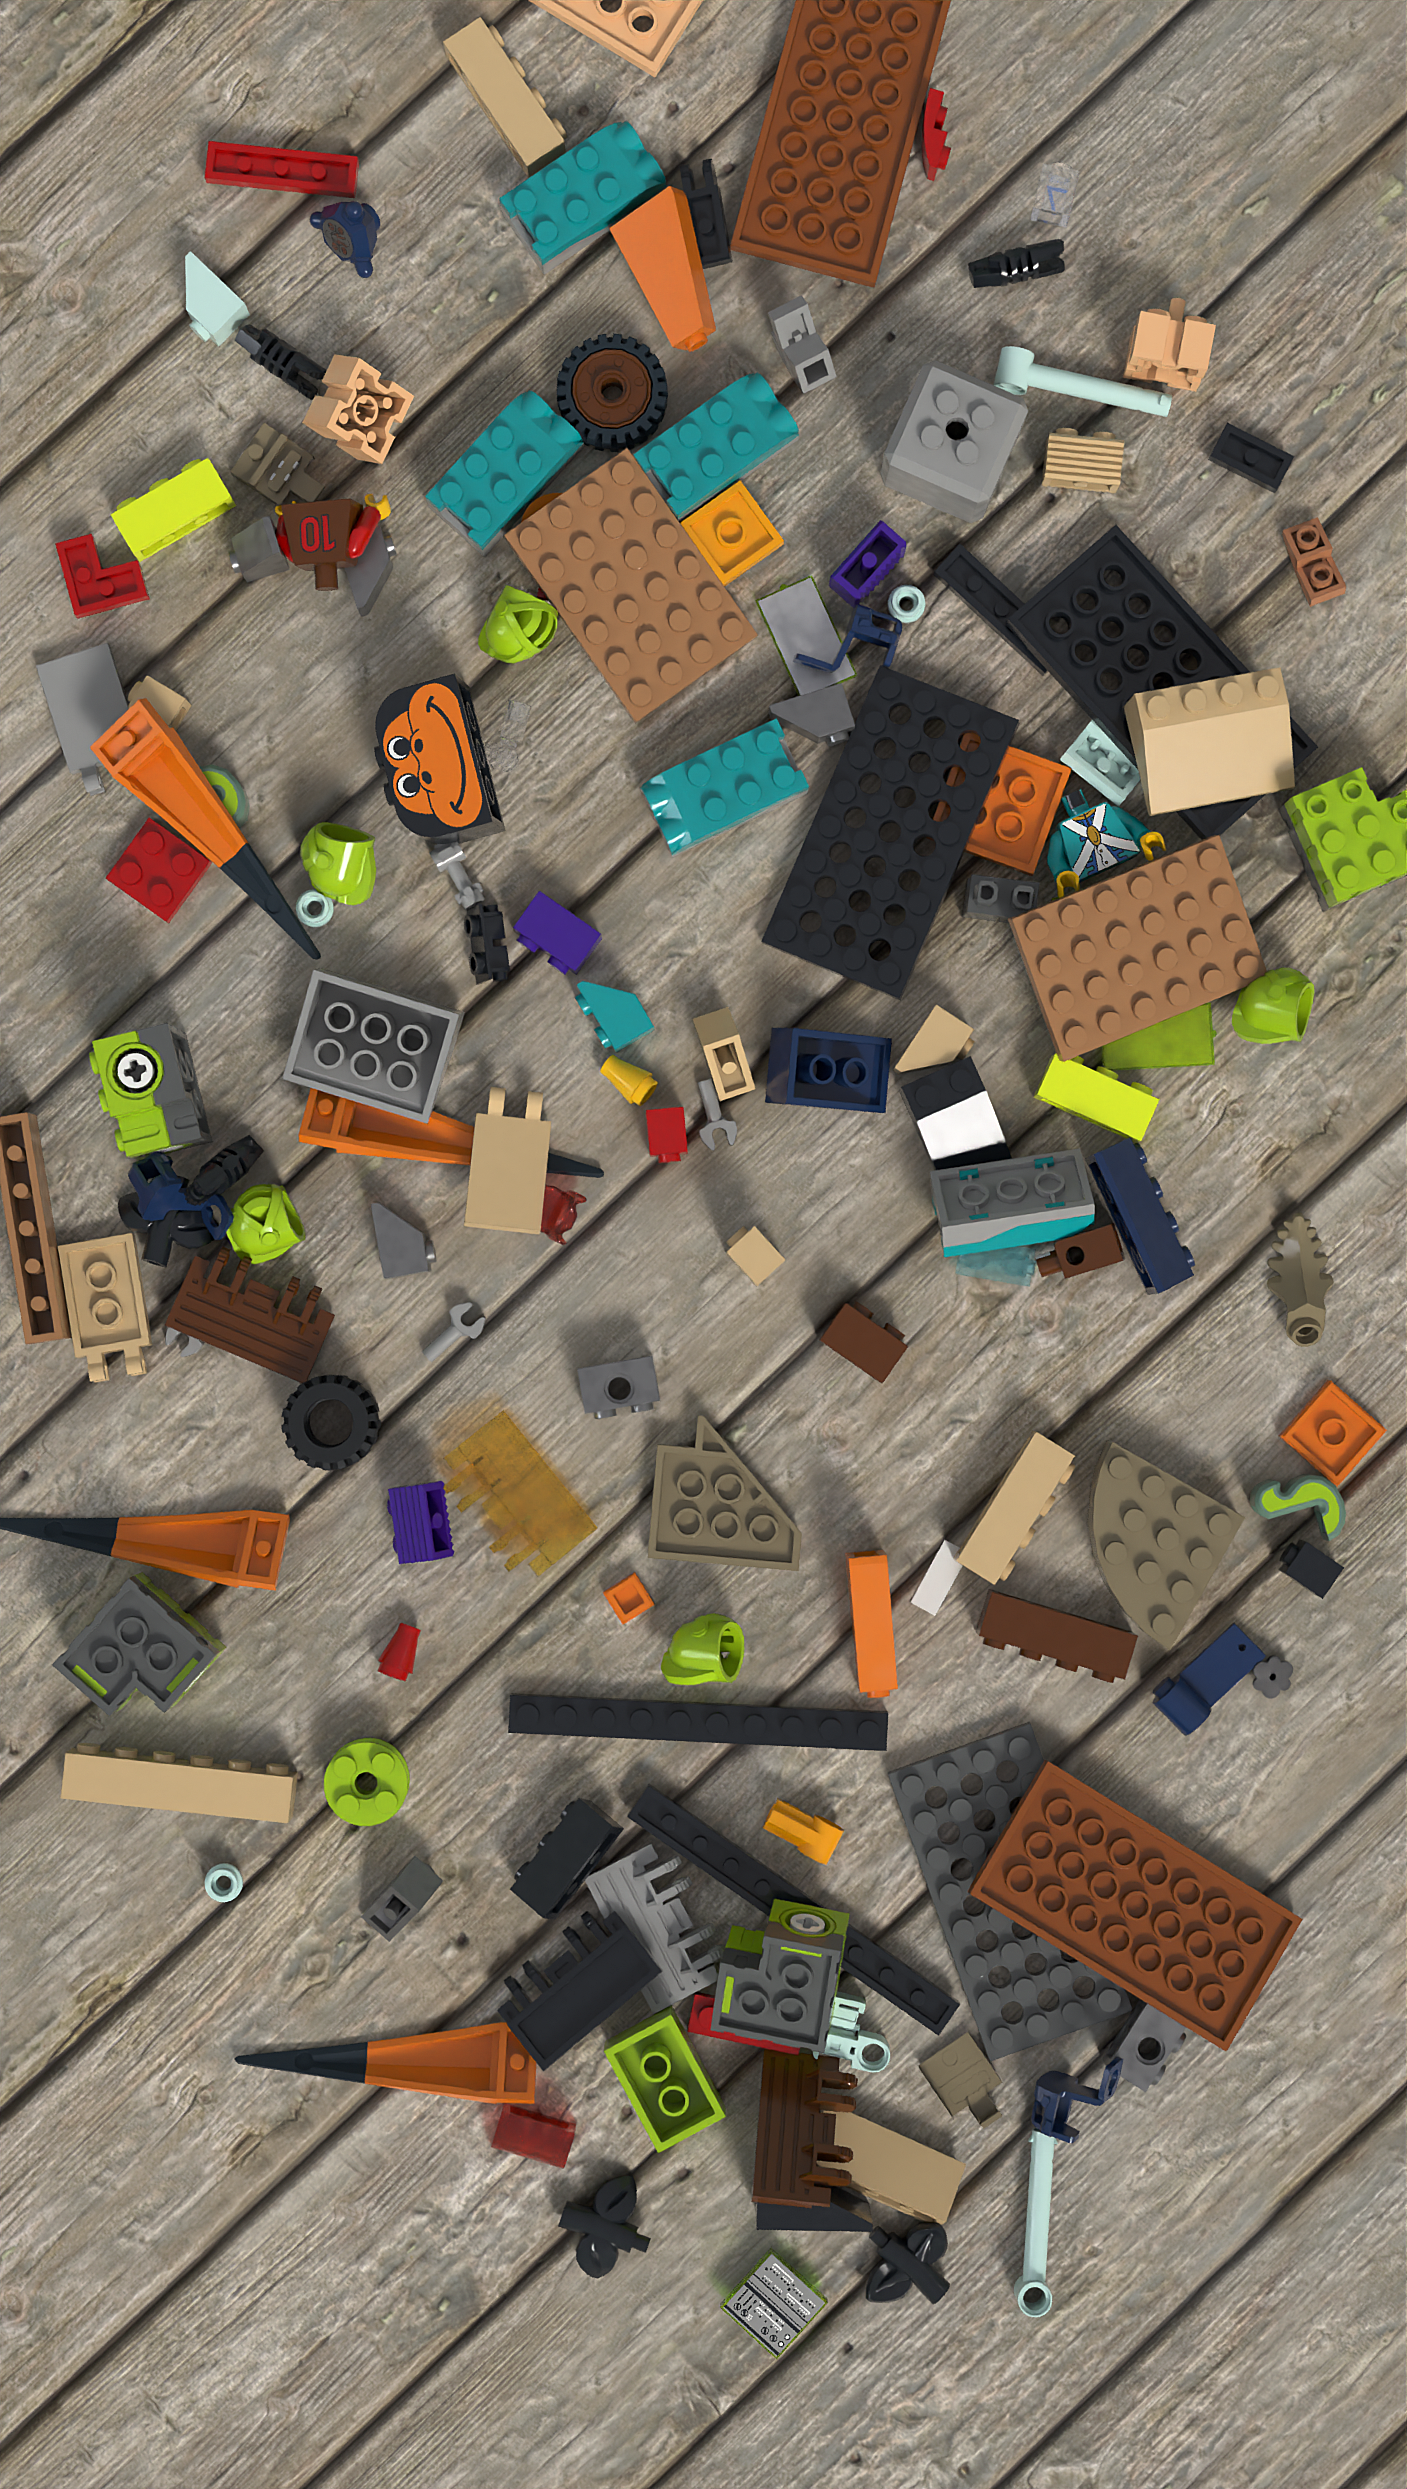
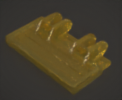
M504 1410L443 1458L453 1471L465 1461L469 1463L468 1467L444 1485L443 1489L446 1491V1494L456 1490L472 1474L482 1484L472 1494L466 1495L459 1501L456 1507L461 1513L490 1490L493 1495L483 1502L481 1507L501 1530L512 1520L517 1523L489 1546L493 1553L505 1548L509 1541L519 1533L529 1543L519 1553L512 1555L504 1564L508 1572L534 1551L538 1550L541 1554L528 1563L529 1567L538 1577L597 1529V1526Z

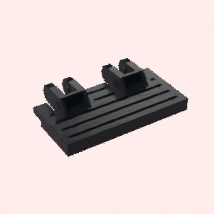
M588 1911L581 1915L584 1925L588 1930L592 1931L601 1943L592 1952H590L574 1929L568 1926L562 1931L583 1960L578 1962L570 1950L566 1951L544 1970V1973L553 1983L552 1986H550L532 1962L528 1960L522 1965L525 1974L543 1993L533 2002L522 1989L517 1979L510 1975L504 1980L505 1985L524 2010L520 2012L514 2003L508 2000L497 2011L543 2071H546L663 1972L616 1911L602 1921L612 1933L610 1937Z

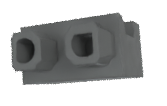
M972 874L971 878L966 880L962 917L996 921L999 917V922L1009 923V918L1037 907L1040 883Z

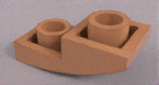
M1318 517L1283 530L1282 535L1290 560L1310 607L1345 594V582L1331 556L1333 548Z

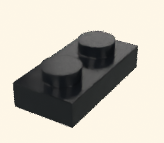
M1227 423L1208 460L1275 493L1294 456Z

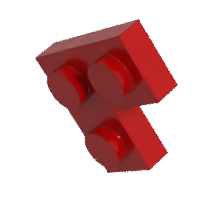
M92 534L55 543L74 615L77 619L150 599L141 564L138 560L103 569L95 538Z

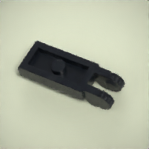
M711 158L702 162V171L706 183L704 188L695 190L694 174L689 164L680 166L683 191L688 200L703 269L733 262L721 190L718 186L715 167Z

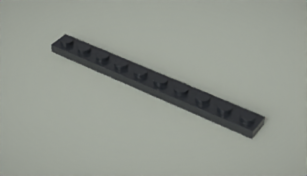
M511 1693L508 1733L887 1751L888 1711Z
M648 1784L627 1814L629 1819L767 1916H770L774 1899L827 1909L651 1784ZM848 1924L841 1968L939 2036L960 2006V2002Z

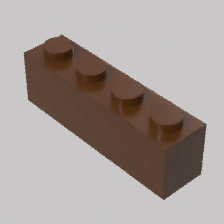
M988 1589L976 1633L984 1637L983 1644L1001 1650L1005 1649L1006 1644L1020 1648L1019 1655L1041 1661L1042 1655L1057 1659L1055 1666L1077 1672L1079 1666L1093 1670L1092 1677L1110 1683L1114 1682L1115 1677L1125 1680L1138 1635L1131 1631Z

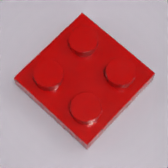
M148 818L105 879L169 924L212 862L154 820Z

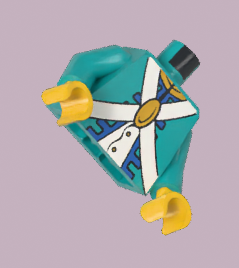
M1080 789L1061 798L1069 818L1058 823L1055 827L1056 832L1050 837L1047 864L1055 882H1057V895L1060 898L1064 896L1065 887L1070 886L1078 891L1080 890L1079 883L1135 858L1141 852L1139 847H1142L1145 858L1150 861L1154 859L1150 850L1152 847L1158 846L1163 851H1166V846L1160 833L1151 832L1139 819L1119 806H1110L1106 801L1090 808Z

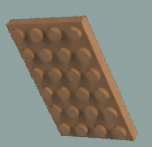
M628 448L504 535L505 540L548 601L558 611L560 618L635 724L758 636Z
M1219 835L1210 836L1008 919L1059 1061L1062 1062L1244 988L1256 978L1264 976V973L1267 972Z

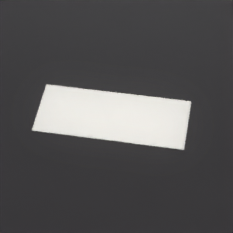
M944 1540L913 1596L912 1604L934 1616L936 1615L963 1566L953 1559L959 1547Z

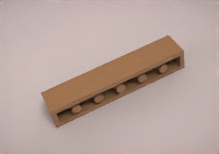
M26 1112L1 1116L0 1188L25 1344H39L72 1338L37 1115Z

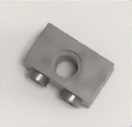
M653 1355L577 1369L585 1414L593 1413L594 1419L617 1416L616 1408L631 1406L632 1413L653 1410V1402L660 1401ZM616 1377L625 1378L630 1383V1394L624 1399H616L609 1392V1384Z
M1139 1999L1102 2060L1107 2066L1116 2057L1122 2058L1123 2065L1120 2076L1146 2092L1151 2084L1155 2086L1161 2080L1166 2066L1163 2064L1171 2052L1175 2054L1183 2045L1186 2038L1184 2033L1186 2027ZM1147 2037L1156 2039V2047L1150 2053L1138 2051V2045L1141 2040Z

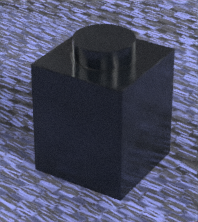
M1299 1539L1297 1544L1290 1543L1279 1560L1283 1563L1279 1568L1280 1572L1322 1599L1344 1569L1343 1566L1301 1539Z

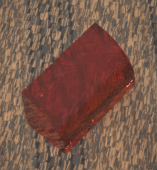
M504 2103L491 2148L564 2169L575 2136L576 2124Z

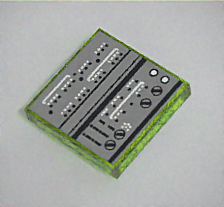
M771 2247L720 2303V2308L774 2358L778 2359L828 2303V2299Z

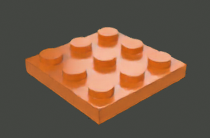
M966 733L963 735L959 747L965 752H973L979 747L981 739L974 733ZM1010 746L965 852L1033 876L1072 768ZM958 767L951 768L946 784L951 787L961 785L966 777L965 772ZM939 802L933 820L937 822L946 820L951 812L949 805Z

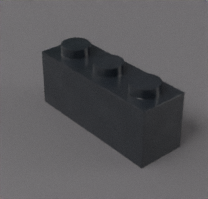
M578 1798L577 1801L570 1802L560 1815L562 1821L556 1829L545 1834L538 1843L537 1849L539 1851L532 1861L524 1863L514 1876L516 1882L510 1890L544 1919L556 1920L624 1830L622 1826L591 1800Z

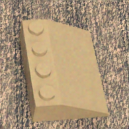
M1280 667L1136 693L1124 706L1149 816L1295 788L1289 702Z

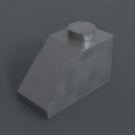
M270 516L259 519L231 538L234 550L228 553L235 574L241 572L247 583L290 570L287 558L279 547L275 534L276 527Z
M379 524L363 554L358 557L357 565L345 568L361 617L370 613L393 570L390 557L397 555L391 534L383 535Z
M842 683L769 705L771 720L777 718L780 725L817 744L826 741L828 746L843 743L849 739L848 734H851L852 730L855 729V723Z
M372 1203L371 1210L384 1279L432 1271L430 1263L437 1262L433 1240L426 1241V1235L383 1204Z
M414 1856L364 1912L361 1918L390 1942L423 1908L443 1880L435 1874L428 1864L423 1863Z

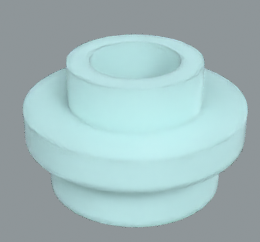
M901 585L895 588L888 599L889 613L902 623H911L918 620L925 609L923 593L912 585ZM903 599H909L913 603V608L905 611L901 609L899 602Z
M316 889L304 892L297 900L296 914L300 921L309 927H321L327 924L333 916L334 905L332 899L320 894ZM314 902L322 905V911L318 915H311L309 913V906Z
M228 1863L215 1865L205 1877L206 1892L212 1899L218 1902H228L235 1899L243 1887L241 1872L234 1865ZM220 1876L230 1878L231 1886L229 1888L219 1886L218 1878Z

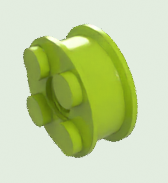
M377 1738L353 1740L336 1752L326 1769L324 1776L326 1800L334 1813L348 1823L358 1826H373L383 1823L398 1812L406 1798L410 1783L408 1765L399 1750L384 1740ZM363 1772L373 1774L377 1779V1787L370 1791L361 1789L357 1784V1776Z

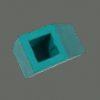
M586 981L577 984L580 994L575 996V999L585 1016L593 1013L600 1025L594 1031L605 1049L612 1045L617 1053L655 1030L654 1025L635 994Z

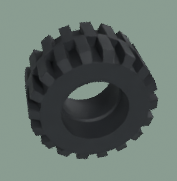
M323 1375L303 1382L294 1393L290 1394L287 1399V1407L283 1408L281 1417H284V1424L281 1425L282 1433L286 1435L287 1440L285 1443L287 1447L292 1448L295 1452L294 1456L299 1461H305L307 1466L331 1471L351 1466L359 1462L360 1459L371 1451V1447L378 1439V1429L381 1428V1419L379 1420L378 1417L380 1410L378 1403L375 1404L372 1398L373 1394L366 1390L362 1383L344 1375ZM338 1400L344 1403L352 1414V1432L346 1440L339 1444H324L314 1436L311 1430V1413L314 1407L322 1401Z

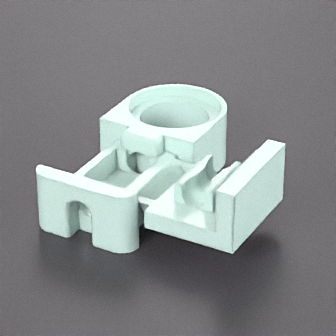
M837 1991L825 2052L822 2054L850 2060L851 2068L872 2073L883 2070L890 2061L888 2041L880 2034L861 2030L860 2024H856L858 2014H864L866 1998ZM839 2004H844V2005L856 2007V2008H858V2009L851 2008V2007H847V2006H843V2005H839ZM868 2044H878L883 2048L884 2054L878 2061H868L862 2055L864 2047ZM813 2051L814 2058L818 2059V2055L821 2052Z

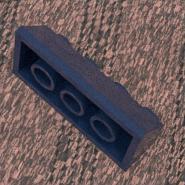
M1127 1138L1086 1157L1085 1161L1147 1295L1162 1293L1194 1276L1191 1267L1195 1266L1193 1256L1186 1245L1181 1247L1175 1235L1176 1232H1179L1178 1224L1171 1211L1165 1213L1159 1199L1163 1197V1192L1154 1176L1149 1178L1143 1166V1164L1147 1163V1158L1139 1142L1133 1144L1131 1138Z

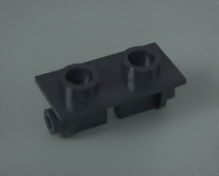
M478 904L466 910L467 915L464 919L465 934L470 938L472 953L469 957L470 971L476 977V985L493 979V982L508 980L507 973L510 972L507 945L493 947V940L506 938L503 913L498 911V905L483 906Z

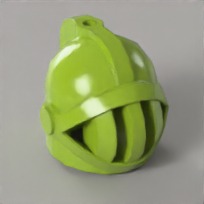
M505 585L480 632L478 645L490 657L506 663L514 664L532 658L536 653L544 650L554 638L557 629L558 611L552 605L533 595Z
M328 822L318 823L311 828L303 839L300 855L303 861L302 865L305 871L308 872L311 883L317 892L347 905L354 906L367 901L373 892L376 878L373 850L375 837L358 829Z
M1281 967L1265 972L1264 976L1256 978L1248 986L1242 988L1232 1015V1025L1235 1033L1243 1040L1260 1044L1285 1041L1301 1042L1312 1009L1315 992L1314 984L1300 971L1290 967Z
M253 1185L238 1197L234 1208L231 1209L234 1219L226 1234L238 1257L241 1260L244 1256L252 1258L251 1264L263 1263L282 1255L294 1244L304 1241L306 1238L302 1221L283 1185Z
M716 1613L701 1615L692 1622L682 1624L672 1636L670 1646L663 1655L661 1670L665 1679L669 1683L676 1685H696L704 1682L732 1683L740 1672L744 1657V1635L741 1627L733 1619ZM721 1652H728L725 1658Z

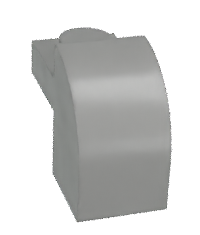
M802 295L768 312L773 327L771 334L777 350L791 377L803 394L837 377L829 350L816 333L808 304Z

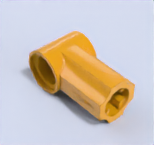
M779 1798L773 1804L763 1825V1829L796 1845L801 1853L825 1865L830 1860L844 1833V1829L830 1820L816 1814L811 1816Z

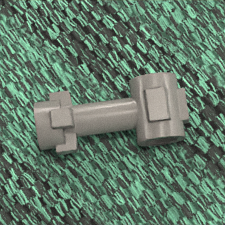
M458 842L435 845V850L429 852L439 872L448 870L459 890V893L454 896L458 904H462L464 909L468 910L485 900L482 895L484 890L478 882L473 885L460 863L466 856Z

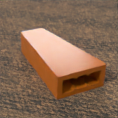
M669 186L609 229L672 347L691 352L708 342L707 336L716 331L687 197L683 190Z
M883 1549L845 1553L858 1689L860 1693L867 1692V1698L890 1696L889 1690L898 1689L887 1554Z

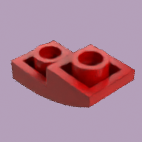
M930 88L923 119L921 147L926 177L928 180L934 181L937 170H945L951 147L945 146L948 132L942 131L948 111L947 107L942 106L944 92Z

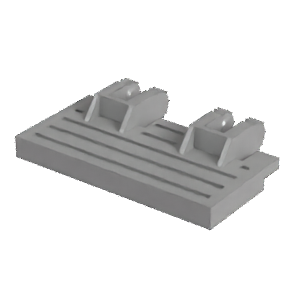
M652 1843L591 1872L585 1882L604 1919L616 1911L663 1970L661 1974L641 1990L652 2013L655 2014L718 1981L719 1973L714 1964L700 1971L698 1969L722 1957L725 1946L724 1944L715 1945L698 1956L691 1957L687 1948L710 1938L717 1930L713 1923H709L681 1937L680 1933L692 1927L693 1923L679 1896L666 1903L663 1901L684 1891L693 1883L689 1876L681 1877L666 1887L657 1890L652 1880L675 1870L682 1862L677 1855L646 1869V1864L659 1858Z

